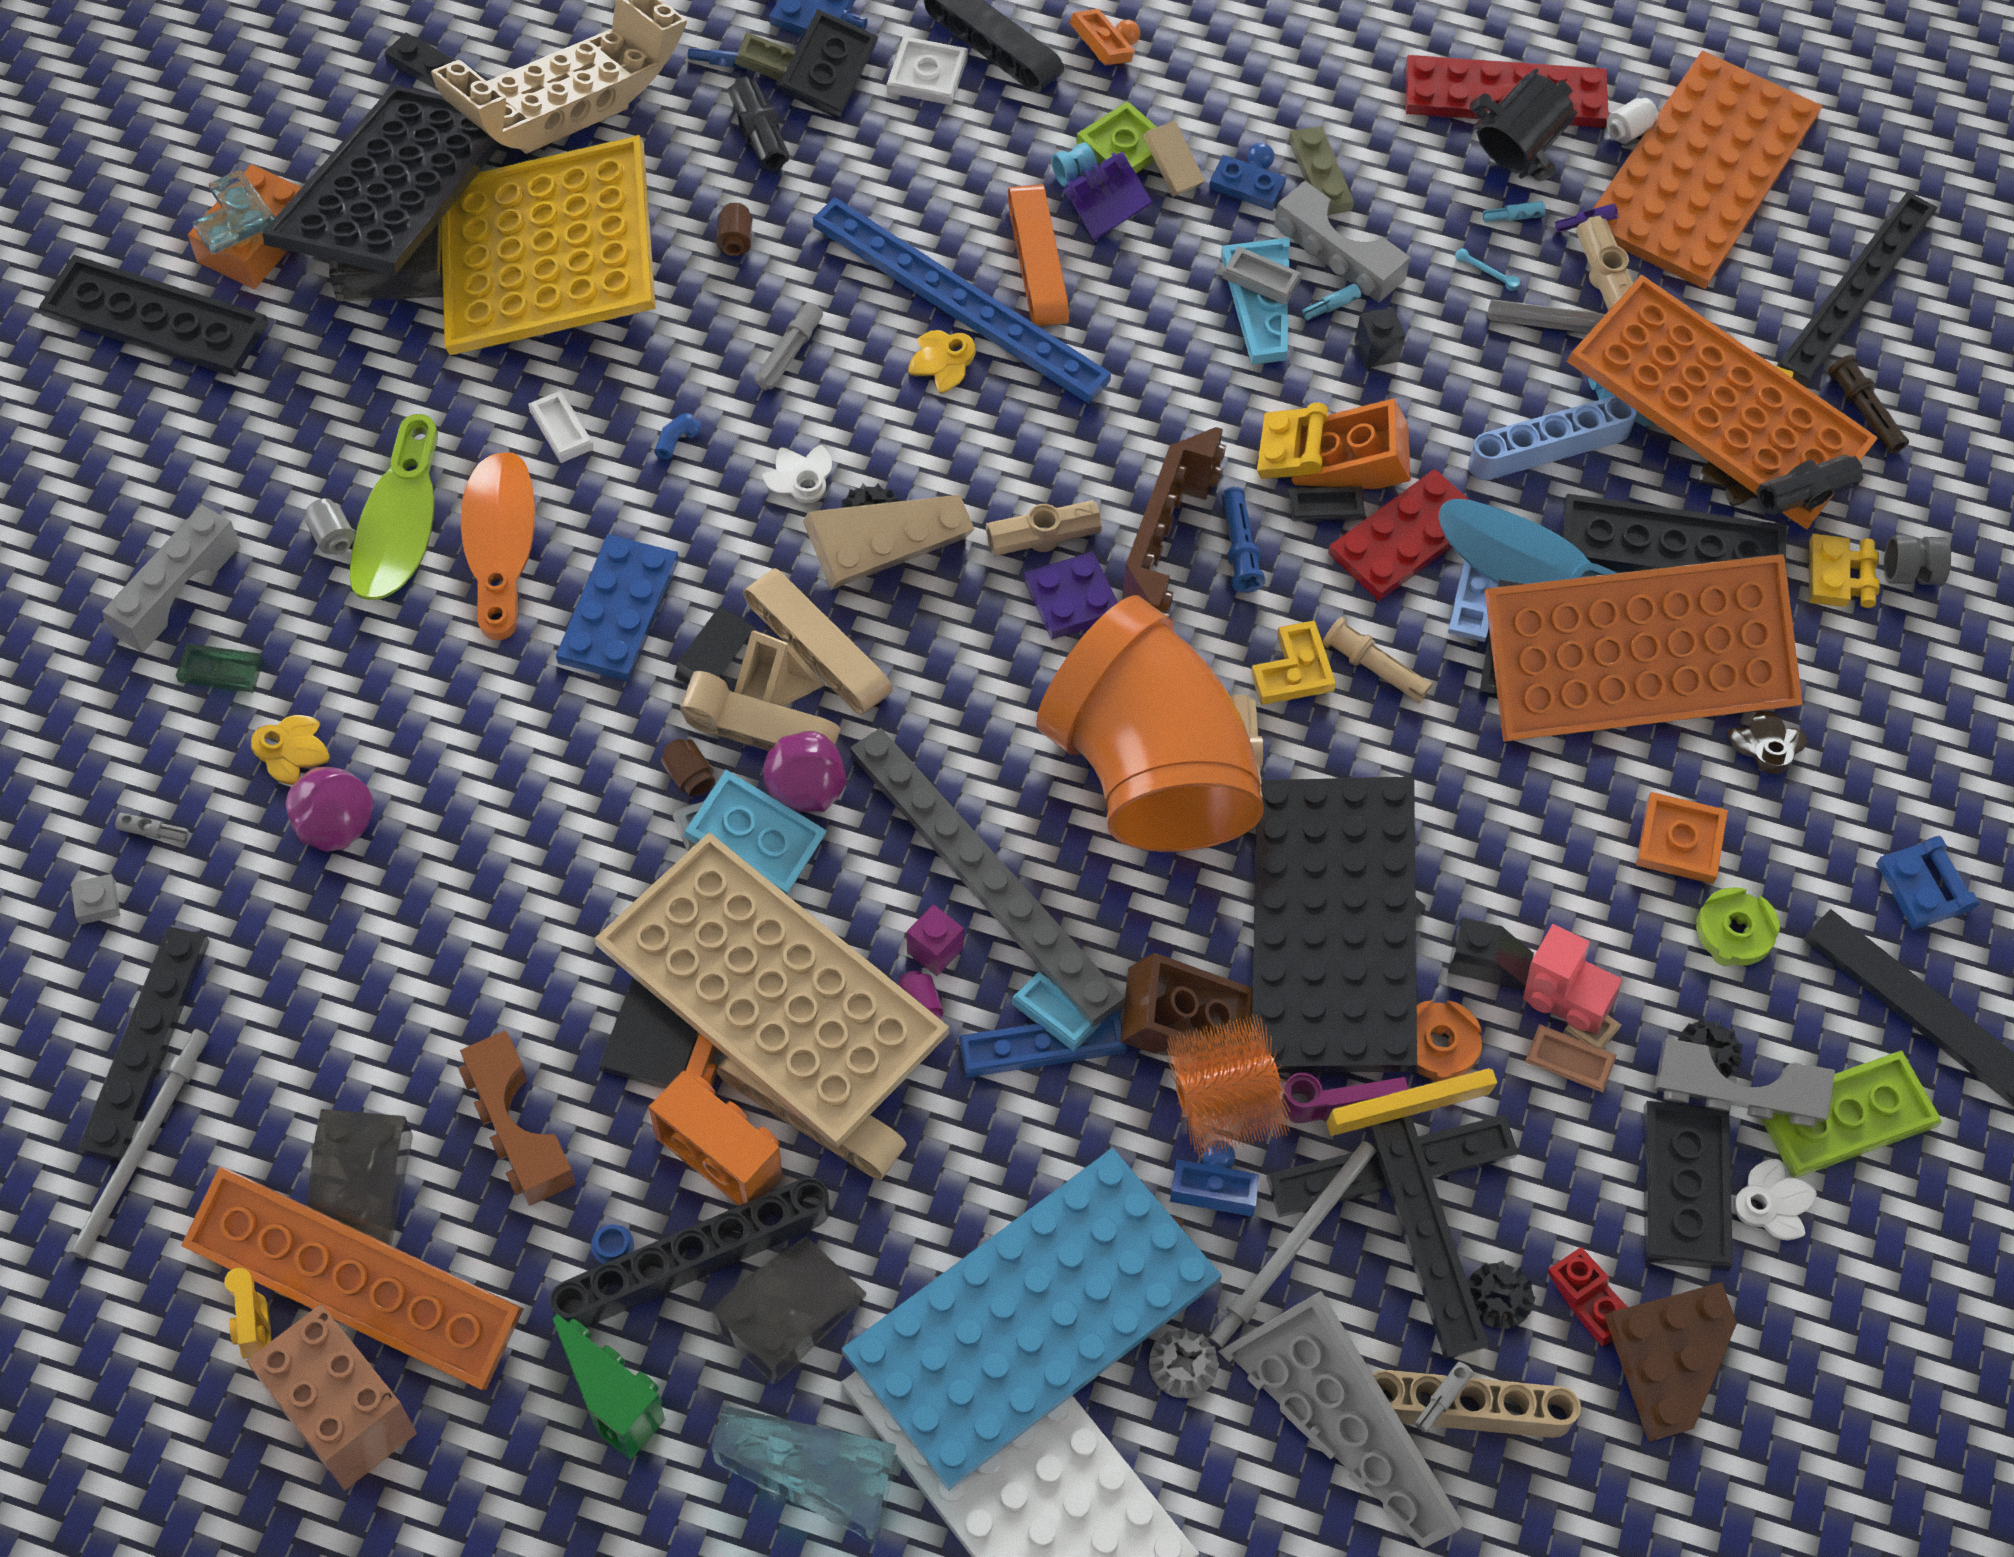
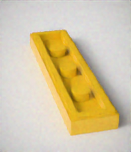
M1484 1069L1335 1108L1332 1110L1326 1124L1330 1136L1489 1095L1496 1086L1497 1080L1493 1069Z

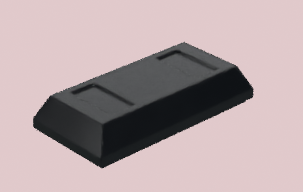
M1362 486L1289 488L1292 521L1294 522L1362 520L1366 517Z

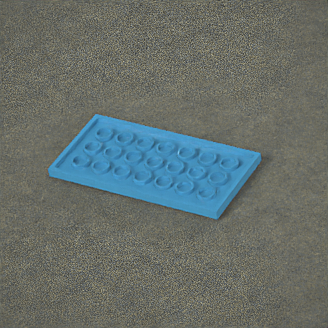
M1111 1148L842 1348V1354L944 1486L950 1491L1221 1281L1222 1275L1114 1148Z

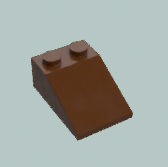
M1152 953L1128 968L1120 1042L1154 1054L1169 1056L1170 1053L1172 1056L1171 1050L1173 1055L1174 1051L1176 1052L1174 1041L1177 1043V1036L1180 1045L1184 1044L1183 1034L1186 1041L1189 1037L1191 1048H1193L1191 1037L1194 1040L1193 1034L1195 1033L1198 1042L1201 1040V1031L1203 1038L1206 1034L1209 1043L1208 1035L1211 1037V1027L1214 1039L1215 1033L1218 1037L1217 1028L1220 1035L1222 1028L1224 1039L1226 1040L1224 1027L1228 1035L1227 1024L1231 1037V1026L1235 1035L1233 1021L1237 1033L1239 1026L1243 1037L1241 1025L1245 1032L1244 1022L1248 1034L1249 1028L1252 1032L1250 1018L1252 1022L1253 988L1160 954Z

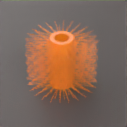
M1255 1020V1030L1253 1027L1251 1032L1249 1028V1034L1245 1022V1032L1241 1025L1243 1037L1239 1026L1237 1033L1233 1021L1235 1031L1234 1035L1231 1026L1233 1047L1230 1042V1030L1227 1024L1228 1035L1224 1027L1226 1040L1221 1028V1035L1219 1032L1217 1037L1215 1033L1214 1039L1212 1033L1209 1043L1206 1038V1041H1204L1205 1049L1202 1035L1201 1040L1198 1042L1196 1036L1194 1037L1192 1042L1193 1048H1191L1188 1037L1185 1045L1183 1043L1180 1045L1179 1039L1177 1040L1174 1055L1171 1050L1175 1062L1173 1066L1176 1073L1174 1072L1176 1080L1174 1078L1173 1080L1176 1083L1177 1089L1173 1090L1177 1092L1179 1099L1176 1105L1180 1103L1182 1116L1183 1113L1185 1115L1186 1134L1188 1117L1190 1143L1191 1125L1193 1142L1194 1136L1196 1144L1197 1139L1199 1142L1200 1138V1149L1202 1146L1204 1149L1206 1144L1208 1147L1207 1141H1209L1207 1131L1211 1140L1210 1148L1214 1137L1216 1142L1219 1140L1220 1145L1225 1137L1229 1147L1231 1133L1235 1143V1136L1236 1139L1238 1134L1241 1137V1131L1246 1144L1245 1133L1247 1128L1249 1132L1252 1129L1256 1140L1255 1130L1258 1134L1257 1124L1261 1137L1262 1129L1266 1137L1264 1124L1268 1136L1269 1126L1273 1137L1271 1124L1275 1131L1274 1121L1278 1133V1123L1282 1131L1280 1118L1283 1126L1284 1122L1281 1111L1284 1119L1285 1116L1281 1104L1285 1113L1286 1110L1280 1096L1285 1104L1286 1102L1280 1093L1281 1090L1283 1092L1284 1090L1281 1088L1280 1080L1282 1079L1279 1078L1277 1070L1282 1065L1278 1068L1276 1067L1274 1061L1276 1052L1274 1059L1271 1056L1272 1036L1269 1054L1267 1028L1266 1050L1263 1026L1262 1039L1260 1027L1259 1037Z

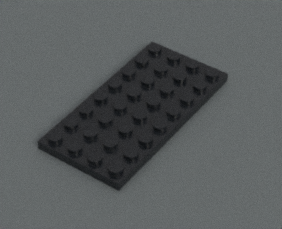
M392 85L262 232L264 245L396 275L501 144L447 102L442 95Z
M1414 776L1261 780L1264 812L1261 820L1256 825L1252 1024L1254 1030L1255 1020L1259 1037L1260 1027L1262 1039L1263 1026L1267 1050V1028L1269 1054L1272 1036L1271 1056L1274 1059L1276 1052L1274 1060L1276 1067L1278 1068L1282 1065L1277 1069L1278 1073L1418 1072Z

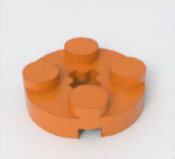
M1433 1000L1417 1005L1418 1073L1430 1078L1434 1082L1465 1075L1476 1064L1482 1049L1481 1028L1476 1017L1461 1004L1448 1000L1445 1004L1439 1002L1432 1003ZM1435 1033L1438 1036L1444 1033L1449 1036L1448 1047L1436 1046L1433 1043L1434 1039L1431 1034Z

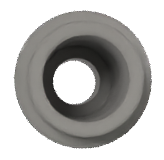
M327 498L311 503L305 511V522L321 552L337 555L347 551L355 539V534L340 506Z

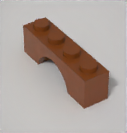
M507 1030L460 1050L465 1065L458 1067L459 1073L467 1090L475 1088L480 1097V1100L473 1103L483 1125L491 1122L496 1132V1135L489 1138L498 1159L502 1160L507 1157L512 1167V1170L506 1172V1176L515 1196L523 1193L528 1205L531 1206L575 1186L576 1182L572 1169L556 1135L530 1133L517 1126L510 1118L511 1102L516 1092L527 1081V1077Z

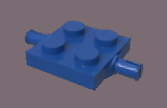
M774 0L777 3L769 15L770 25L802 36L806 33L817 9L864 30L868 23L866 17L851 13V8L856 0Z

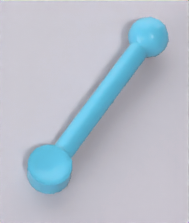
M1461 248L1456 251L1455 257L1459 262L1466 261L1504 282L1506 289L1509 291H1516L1519 288L1520 280L1518 277H1507L1470 256L1466 249Z

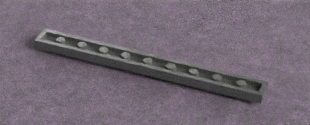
M882 728L877 729L850 747V755L1042 972L1071 1001L1083 1018L1089 1021L1092 1027H1095L1124 1006L1125 997Z

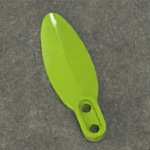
M413 414L401 422L391 456V467L376 483L361 514L351 554L350 583L356 596L362 599L378 600L399 590L415 573L426 553L432 532L435 510L434 491L429 472L438 441L436 425L427 415ZM417 435H425V437L420 440L415 439ZM410 466H417V468L412 471H406L407 468Z

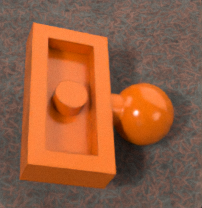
M1100 9L1073 12L1069 24L1105 66L1131 62L1135 50L1130 45L1137 43L1140 38V28L1136 22L1123 20L1114 27Z

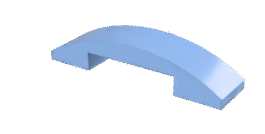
M1465 560L1448 633L1485 642L1489 623L1484 590L1496 588L1498 583L1482 575Z

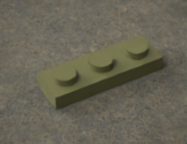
M1323 126L1290 131L1288 141L1304 180L1331 199L1328 215L1352 211L1354 200Z

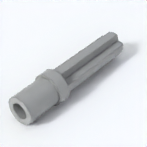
M811 302L806 303L797 317L789 323L785 334L755 375L754 381L761 389L765 391L772 389L802 345L808 342L812 336V331L823 317V311L819 306Z

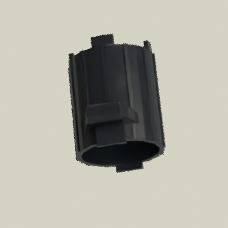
M1534 69L1520 80L1499 105L1492 100L1489 94L1484 93L1473 99L1469 107L1480 119L1472 128L1474 130L1478 129L1476 133L1479 143L1488 156L1502 168L1516 174L1520 173L1518 176L1520 179L1533 174L1535 179L1541 182L1554 176L1557 172L1555 164L1551 163L1544 152L1572 123L1571 121L1578 112L1574 111L1573 103L1568 97L1573 90L1564 80L1561 79L1555 84L1551 79L1538 75L1539 70Z

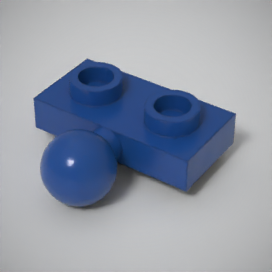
M1262 142L1252 145L1247 153L1248 163L1223 154L1210 179L1209 189L1273 211L1286 185V177L1266 170L1274 161V151L1271 146Z
M1215 1140V1146L1212 1144L1210 1148L1208 1143V1147L1206 1145V1152L1203 1150L1202 1160L1204 1164L1176 1159L1170 1202L1253 1217L1259 1174L1231 1169L1235 1163V1151L1230 1144L1228 1147L1227 1142L1225 1141L1224 1144L1222 1140L1220 1145L1219 1140L1217 1142Z

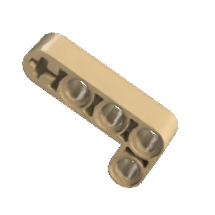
M703 671L693 672L680 707L685 721L693 728L766 751L775 746L781 737L804 731H816L824 734L836 744L841 730L837 724L824 718L729 691L723 679Z

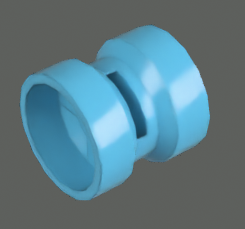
M1087 143L1074 146L1070 152H1057L1052 155L1051 159L1054 174L1063 187L1069 186L1067 183L1069 181L1073 182L1082 175L1086 176L1085 171L1087 169L1090 173L1094 171V165L1097 164L1095 155Z

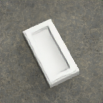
M562 390L528 404L530 413L560 463L594 449L591 438Z

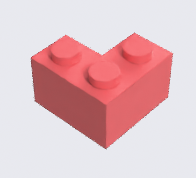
M1552 924L1531 961L1523 1000L1529 1002L1534 1009L1542 1013L1550 1012L1566 1020L1570 1026L1577 1030L1589 1031L1597 1035L1618 997L1622 978L1585 961L1590 941Z

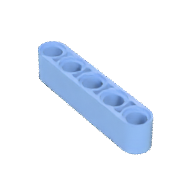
M1612 396L1482 433L1474 441L1468 462L1469 472L1478 479L1491 480L1620 443L1630 435L1638 411L1618 397Z

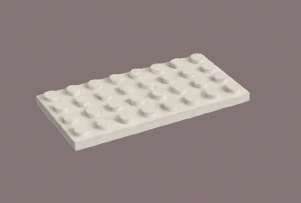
M855 1371L841 1382L844 1391L971 1557L1199 1556V1552L1073 1395L948 1491Z

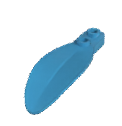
M1465 499L1448 500L1440 508V526L1450 545L1475 570L1496 583L1499 582V579L1530 584L1617 574L1603 566L1590 563L1578 548L1551 530L1508 511Z

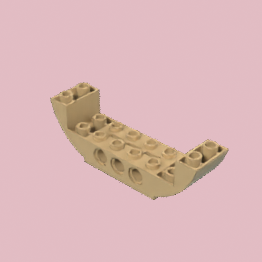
M615 0L612 29L494 79L484 80L461 60H456L431 71L436 88L447 102L498 143L511 148H519L527 154L628 109L629 103L645 90L669 60L682 36L687 19L662 0Z

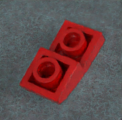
M1580 1247L1550 1267L1548 1274L1581 1323L1603 1347L1613 1340L1604 1315L1627 1308V1305L1608 1286L1609 1276Z

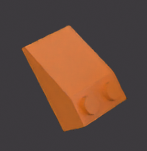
M1395 398L1328 415L1327 421L1323 424L1320 456L1323 461L1321 471L1317 474L1292 476L1293 484L1318 487L1362 486V489H1380L1411 481L1409 427ZM1302 426L1298 458H1301L1305 453L1308 426Z

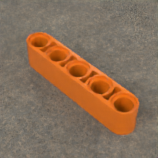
M1044 185L1009 187V212L1031 322L1038 327L1068 324L1069 307Z

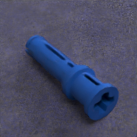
M1230 487L1224 490V494L1222 493L1221 497L1231 542L1227 557L1234 570L1232 585L1238 592L1250 593L1262 588L1266 582L1264 573L1259 569L1258 561L1261 554L1259 547L1253 543L1245 492L1240 487Z

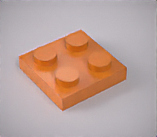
M1650 792L1645 808L1636 866L1714 884L1718 875L1728 810Z

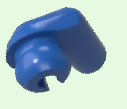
M684 413L662 428L654 450L655 455L661 459H671L678 438L683 434L689 438L697 435L701 428L700 421L694 419L692 414Z

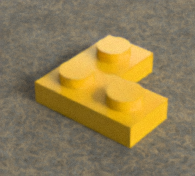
M1315 621L1279 627L1277 637L1285 659L1252 665L1251 676L1261 705L1334 692L1336 682Z

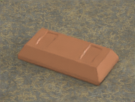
M1539 1024L1525 1062L1603 1093L1617 1055Z

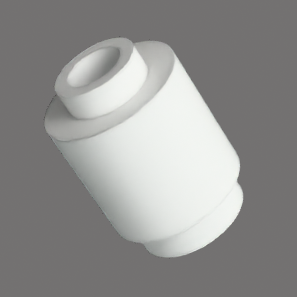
M1636 98L1608 116L1607 131L1612 139L1626 144L1654 126V122L1658 119V110L1650 99Z

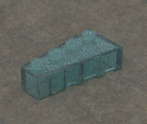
M723 1405L711 1447L716 1464L763 1488L767 1487L786 1497V1500L825 1517L827 1521L841 1528L845 1527L860 1535L862 1539L876 1546L897 1460L896 1444Z

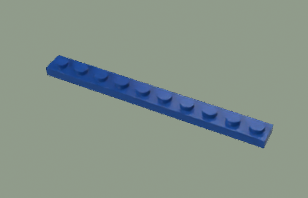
M834 197L812 218L815 229L1088 404L1111 381V372Z

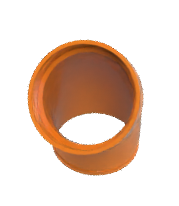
M1133 595L1121 600L1103 614L1066 657L1042 699L1037 714V729L1068 754L1074 756L1082 754L1091 764L1103 787L1105 805L1108 811L1107 824L1109 832L1119 842L1133 848L1157 852L1190 851L1228 842L1255 827L1261 820L1264 812L1256 759L1244 721L1228 691L1211 667L1186 641L1173 631V621L1140 596Z

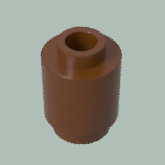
M735 202L728 203L718 214L716 245L720 251L730 256L742 255L751 248L753 218L745 205Z
M679 738L673 740L664 748L661 763L681 792L687 793L689 797L694 798L704 794L714 785L715 778L712 775L714 770L693 740Z

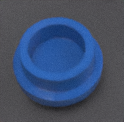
M616 1224L607 1225L600 1228L594 1234L591 1241V1251L595 1260L603 1265L633 1252L634 1240L631 1233L625 1227Z

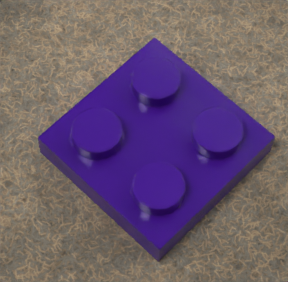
M1094 551L1024 572V583L1051 640L1090 628L1103 614L1118 603Z

